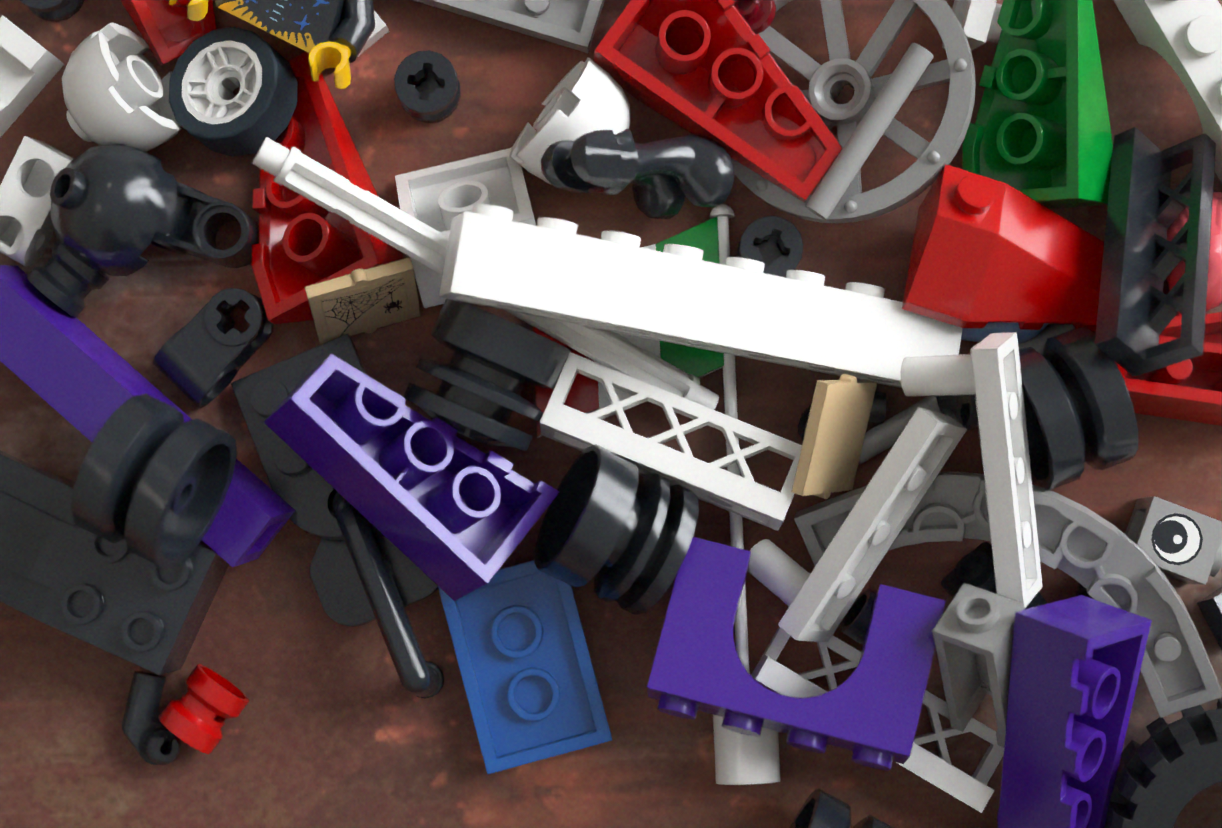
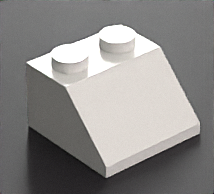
M512 148L395 176L400 210L447 237L450 235L452 219L464 211L472 212L474 204H487L507 208L513 211L512 221L536 226L522 167L509 157ZM410 257L424 308L444 304L446 298L439 297L442 274Z

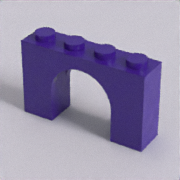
M693 537L686 557L676 575L647 685L648 698L659 700L657 709L669 715L692 720L696 719L697 711L723 717L721 725L723 728L750 736H760L762 727L788 734L786 741L788 745L810 752L825 753L827 744L853 751L851 759L853 762L875 769L891 770L892 762L904 764L911 755L935 649L933 629L942 617L945 600L880 584L874 597L859 664L853 674L834 690L819 696L807 698L783 696L768 690L753 679L742 665L735 649L733 627L749 568L751 551Z

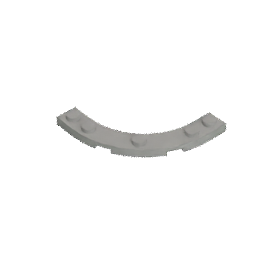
M939 472L889 550L925 542H962L963 538L991 542L984 474ZM1032 484L1040 562L1054 569L1057 567L1073 577L1087 589V593L1095 600L1152 620L1140 671L1160 718L1221 698L1222 690L1198 631L1182 599L1158 566L1115 525L1092 510L1054 491H1049ZM867 486L854 489L796 512L794 520L815 566Z

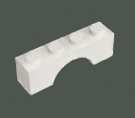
M1113 0L1138 43L1148 46L1160 54L1173 68L1187 89L1199 115L1203 134L1206 133L1216 143L1214 171L1222 182V6L1218 0Z

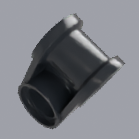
M177 182V205L171 228L167 236L156 232L150 244L181 255H186L187 253L225 267L240 268L252 262V245L259 243V226L253 218L234 204L208 196L199 190ZM227 222H240L241 236L237 244L229 249H217L215 239L219 228Z
M229 288L221 290L211 298L186 326L176 332L161 347L152 363L198 408H202L212 402L226 389L237 375L239 369L267 342L273 332L274 324L268 321L260 297L242 289ZM236 307L247 311L244 317L250 326L245 332L233 328L236 322L230 313Z

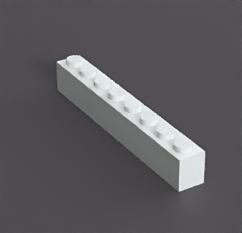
M474 204L472 212L464 211L452 219L439 297L832 375L841 376L842 374H847L857 379H867L878 384L902 388L901 365L905 357L959 355L963 328L903 310V302L884 298L885 289L880 286L849 282L846 284V290L824 286L825 276L803 270H787L786 278L763 273L764 263L740 257H727L725 265L702 260L703 251L701 249L685 245L665 244L664 251L659 252L640 248V237L623 232L602 231L601 239L576 234L577 224L561 219L538 218L537 226L512 221V210L494 205Z

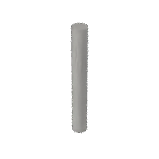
M916 43L910 45L805 205L813 214L824 220L828 219L934 56L927 49Z

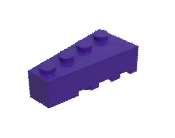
M333 354L303 378L264 421L275 434L454 601L488 584L559 493L558 490L541 480L533 483L511 470L514 464L495 452L490 451L485 454L455 436L458 430L436 417L431 421L405 406L404 397Z
M1083 595L1015 612L1000 805L997 814L998 828H1105L1109 802L1114 789L1152 620Z

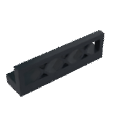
M1136 127L1114 136L1095 345L1134 377L1203 355L1216 143L1206 133L1162 151ZM1192 163V169L1175 190L1171 189L1172 170ZM1184 209L1189 210V219L1171 242L1166 240L1167 229ZM1182 260L1185 262V273L1166 295L1163 293V281ZM1177 313L1181 315L1180 338L1159 344V335Z

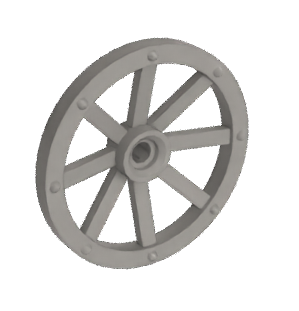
M774 0L776 11L792 0ZM820 0L830 61L822 65L771 26L759 33L774 55L810 81L809 90L800 91L814 110L817 111V114L829 130L833 126L837 127L838 142L843 148L891 76V74L872 79V75L916 8H919L937 29L947 53V60L929 64L912 91L950 82L946 110L931 143L895 118H893L883 135L917 159L907 170L886 184L862 193L860 169L827 220L818 217L805 207L812 195H809L807 200L802 202L731 158L734 174L754 194L774 208L804 220L821 223H849L875 218L907 204L936 181L944 165H949L956 155L969 127L975 101L976 81L972 51L958 18L946 0H895L856 62L850 59L841 0ZM850 85L854 89V96L848 103L837 104L834 102V98L838 97L844 86Z

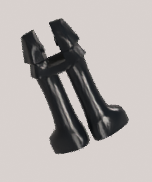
M611 129L596 130L581 135L575 141L562 140L551 144L541 158L542 174L552 185L559 189L570 192H596L603 195H614L621 192L629 183H632L633 196L638 209L647 217L657 219H671L677 215L685 202V196L694 206L716 208L726 201L731 193L734 182V167L729 153L717 141L700 135H685L638 144L634 143L631 130L629 129L616 134Z

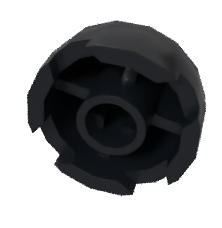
M123 144L91 147L74 158L66 168L59 171L50 189L51 220L56 237L65 250L92 269L110 276H129L143 268L149 260L140 255L149 246L156 232L167 236L177 205V182L173 175L163 170L162 160L131 146Z

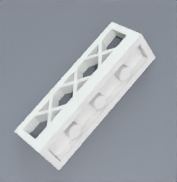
M569 353L540 421L541 434L582 452L586 448L597 444L632 461L638 467V474L645 477L657 473L663 476L670 483V486L675 484L682 485L692 490L700 500L774 530H779L795 494L792 493L802 445L574 353ZM577 373L603 383L611 405L586 414L568 407L564 403ZM614 388L633 396L619 401ZM646 401L663 407L672 429L649 439L633 433L624 410ZM674 412L691 418L693 421L680 425ZM616 414L621 428L602 419ZM708 425L723 432L732 454L711 463L704 462L693 457L684 435ZM735 437L755 445L741 450ZM676 438L681 452L662 444ZM766 450L792 459L793 462L781 492L756 483L745 459ZM736 463L742 477L722 468Z
M779 626L751 676L783 696L795 698L819 696L828 692L809 681V679L826 675L829 690H834L837 688L834 673L857 667L861 652L832 635L828 642H817L823 667L797 674L776 661L790 638V635ZM827 647L845 657L848 661L832 665ZM925 690L922 703L927 707L933 732L915 736L910 757L904 764H898L982 813L995 791L988 787L987 783L1004 755V747L998 746L996 731L974 718H971L963 732L952 727L942 729L938 713L950 719L947 703ZM972 732L991 743L972 777L951 765L945 738ZM936 741L940 758L919 745Z

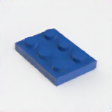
M534 561L498 570L488 584L456 601L452 600L438 586L487 774L612 741L607 716L570 584L539 571Z

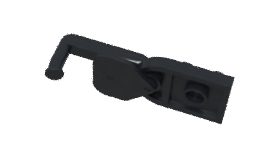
M349 334L343 335L231 382L272 490L296 510L289 518L294 524L307 533L322 538L310 564V576L324 611L335 622L349 627L362 626L376 620L403 688L418 698L434 697L443 687V672L438 665L425 660L405 607L431 596L438 589V585L264 423L267 417L302 379L331 354L366 374L352 338Z

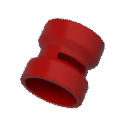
M197 664L186 679L188 692L183 694L180 699L170 701L158 718L171 733L202 753L211 754L223 738L222 727L225 725V719L237 718L250 700L225 677L207 666Z

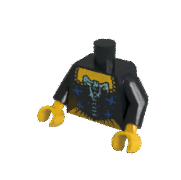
M169 0V4L174 5L178 0ZM192 0L188 4V19L192 21L204 19L208 12V0ZM217 0L214 5L310 53L308 59L312 81L316 82L319 80V75L325 69L336 68L334 80L335 87L338 89L347 88L350 84L351 73L349 63L357 59L375 28L373 0Z

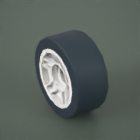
M235 26L216 29L193 41L178 58L169 80V104L176 122L210 150L231 157L254 154L260 149L266 137L275 141L289 125L297 105V79L290 63L256 32ZM239 87L240 91L235 96L233 91L235 90V88Z

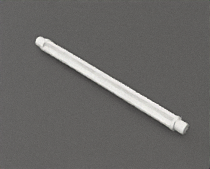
M266 137L252 163L274 175V182L280 185L283 184L330 212L337 213L349 220L351 224L443 275L449 237L369 191H364L355 186L348 179L300 153L299 149L292 147L291 150H288ZM507 311L601 365L713 410L718 403L719 395L700 385L699 378L683 372L645 349L642 350L614 331Z

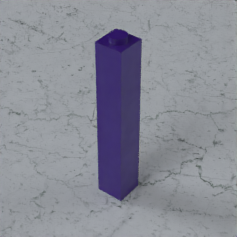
M0 265V361L86 438L93 442L97 433L113 412L131 397L141 394L150 395L175 407L183 414L184 423L192 420L78 318L65 312L41 293L26 278L28 274L17 265ZM236 458L233 478L225 500L202 541L231 567H235L258 559L296 510Z

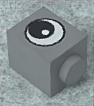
M1155 496L1137 499L1125 535L1149 556L1165 576L1186 584L1206 585L1209 576L1214 577L1217 575L1222 567V521Z

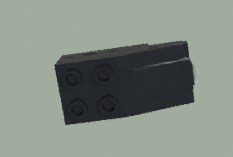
M0 450V601L47 625L158 675L181 670L229 564L201 540L197 547L180 564L166 570L129 552L125 540L113 544L75 525L71 512L74 481L63 476L54 475Z

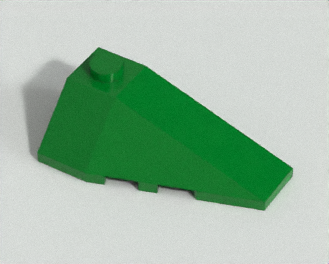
M1003 0L997 21L1002 30L992 65L984 66L979 86H983L985 89L975 124H969L963 140L962 169L1007 183L1048 209L1108 205L1113 141L1092 0Z

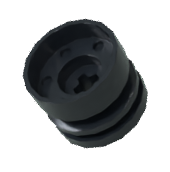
M446 299L430 335L454 352L451 362L446 364L431 359H419L416 368L442 379L437 393L409 382L403 397L415 403L432 420L437 417L457 429V433L489 446L516 447L527 451L533 436L507 423L513 411L540 421L544 412L520 396L525 383L554 389L571 350L465 302Z
M595 444L586 448L573 462L557 488L559 493L549 505L540 527L535 546L534 563L539 571L574 587L584 586L594 577V591L598 598L606 602L616 600L622 609L635 615L643 614L661 599L673 582L686 557L695 532L699 513L698 496L692 490L682 485L675 484L670 486V483L657 473L645 476L638 483V467L632 461Z

